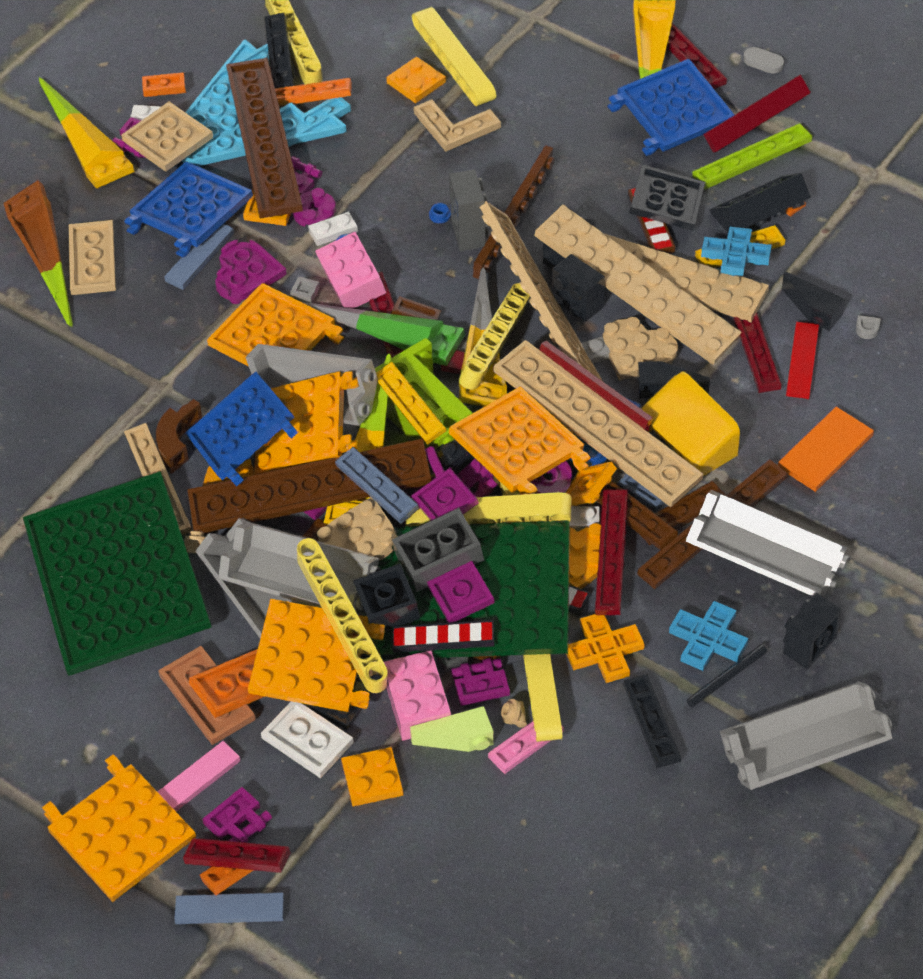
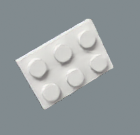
M292 701L261 732L263 740L319 778H322L354 743L353 737L302 703Z

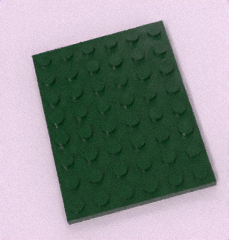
M161 471L23 517L68 676L212 628Z
M569 520L469 524L481 545L484 558L483 561L475 564V567L492 594L495 603L456 622L493 620L494 646L430 650L433 657L568 654ZM420 526L394 527L398 537ZM393 545L392 553L379 561L378 567H380V571L401 564L395 554ZM403 569L417 602L420 619L402 626L448 623L430 589L427 587L416 592ZM385 625L383 640L370 638L382 660L397 659L426 652L394 653L392 649L393 627Z

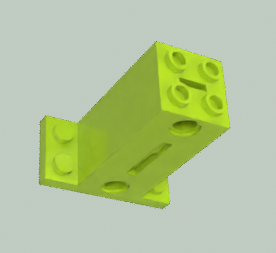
M425 338L391 358V362L394 363L446 428L445 433L428 445L424 442L425 449L431 446L437 449L442 444L445 445L454 440L449 434V427L473 413L433 375L432 343ZM383 364L376 367L375 371L378 372L379 370H381ZM388 396L386 416L411 441L422 439Z

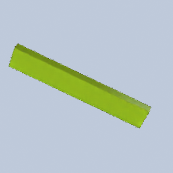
M799 123L693 171L692 177L696 180L704 181V190L811 142L812 135Z

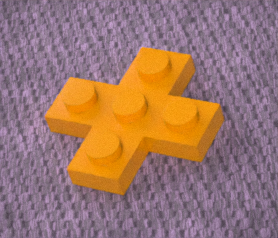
M593 614L580 618V627L586 639L569 644L568 654H566L573 671L598 664L606 683L629 677L630 669L624 659V655L644 649V642L636 624L612 631L605 615Z

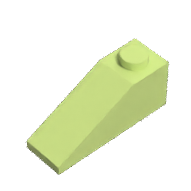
M484 706L410 727L412 745L467 752L484 750L494 745L493 729Z

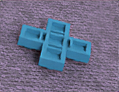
M729 227L727 239L704 237L701 257L721 259V273L743 276L746 263H753L755 265L769 264L772 245L750 242L752 229Z
M713 601L702 619L680 609L669 627V633L689 641L681 655V662L704 671L714 653L738 662L748 645V638L728 630L736 617V610Z

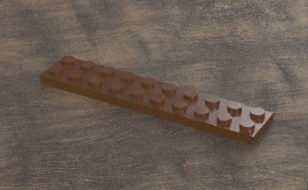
M262 58L226 64L259 218L302 212V202L268 59Z
M423 439L360 452L401 490L424 486L432 481ZM340 457L242 477L243 481L237 487L231 480L187 489L193 530L204 533L230 528L239 518L257 522L364 499L370 496L336 466L335 461Z

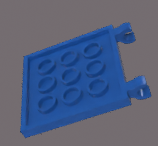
M690 59L618 88L617 95L609 97L611 104L608 105L611 112H616L625 104L652 137L643 141L646 147L642 148V151L646 156L653 154L658 148L664 152L699 137L735 115Z
M185 162L130 210L131 216L127 217L124 222L130 225L127 232L133 235L139 231L143 222L178 238L174 243V246L180 248L176 255L185 257L192 245L198 247L244 206L253 197L252 190L189 162Z
M255 371L186 432V435L221 480L228 477L237 487L243 481V478L235 470L238 466L251 458L254 452L262 445L268 443L281 429L291 439L298 431L290 423L295 418L293 414Z

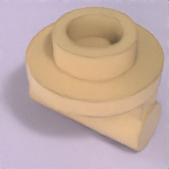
M190 531L189 536H184L187 553H196V549L206 538L204 537V532Z
M516 699L508 700L501 710L503 721L506 724H515L520 728L525 727L527 721L523 701Z

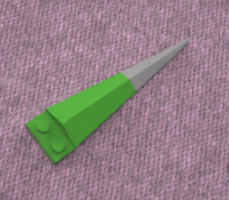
M302 302L334 318V321L365 332L404 351L427 338L432 343V361L436 364L447 366L465 336L464 328L444 325L443 321Z

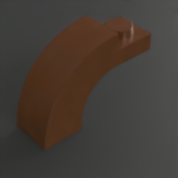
M195 399L183 405L178 412L169 408L157 425L156 441L158 451L165 468L171 474L189 460L186 445L180 441V438L202 419L200 403Z

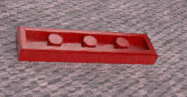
M796 322L786 391L787 397L809 399L819 324Z

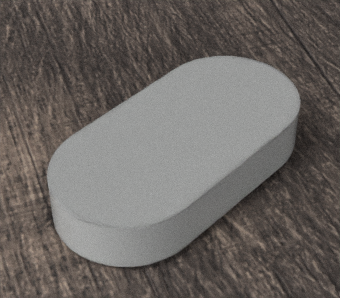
M757 47L748 48L744 52V62L748 66L771 74L779 73L783 70L784 59L778 54Z

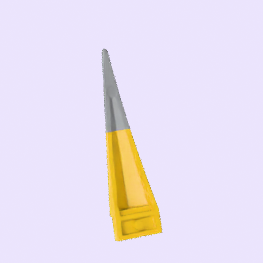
M484 267L480 271L461 373L466 360L492 320ZM499 354L477 389H467L459 382V400L462 403L485 407L507 394L506 381L493 372L494 365L500 361Z

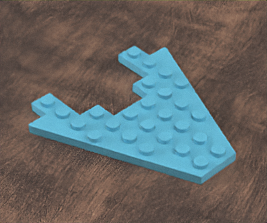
M246 39L243 40L185 112L213 132V138L182 160L183 163L189 162L196 166H202L245 156L226 64L267 58L270 67L268 44L256 49ZM340 97L328 99L306 113H303L292 103L282 107L280 113L288 147L293 144L345 133L346 125L338 118L351 111L350 104Z

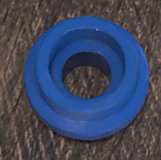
M443 203L434 204L429 211V218L435 223H445L451 218L450 209Z

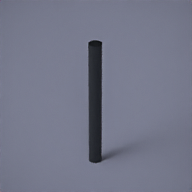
M763 644L759 645L686 700L687 704L691 708L696 706L766 654L767 648Z

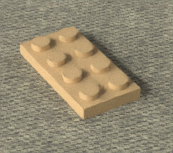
M113 220L69 224L71 295L116 291Z

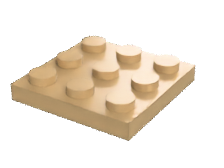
M167 102L122 134L123 142L165 172L213 138V132L171 102Z

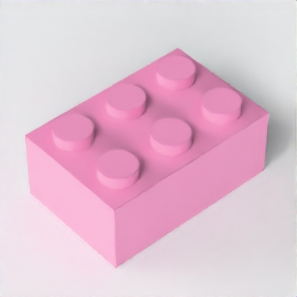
M356 232L315 251L329 282L344 308L354 309L369 302L370 299H375L386 293L381 278Z
M432 651L384 661L387 668L386 688L402 741L411 739V726L451 715Z

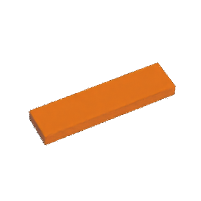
M350 78L277 88L275 92L278 105L285 106L289 103L299 104L351 96L352 83Z

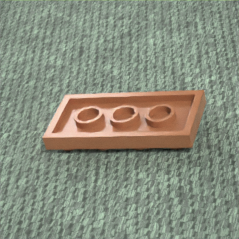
M200 646L158 670L161 679L211 745H214L256 719L255 714L247 704L214 718L189 684V677L217 666L203 647Z

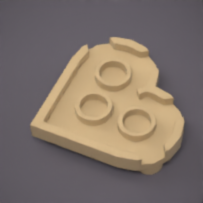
M636 317L616 320L604 326L603 340L611 352L609 353V360L619 381L636 377L638 374V362L662 361L672 365V361L678 355L677 341L665 328L646 330Z
M371 497L331 521L327 526L320 528L317 532L319 542L377 557L379 561L392 553V539L397 537L393 525L379 504Z

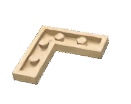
M433 100L414 107V114L445 152L501 128V121L490 109L453 125Z

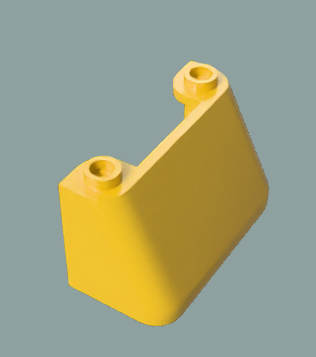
M682 371L672 377L641 408L653 417L648 433L654 430L680 457L702 472L703 476L738 456L740 429L736 421L686 372Z

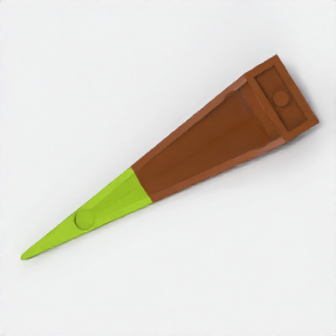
M37 180L3 204L7 218L37 266L66 323L72 327L73 323L51 203L47 198L43 184Z

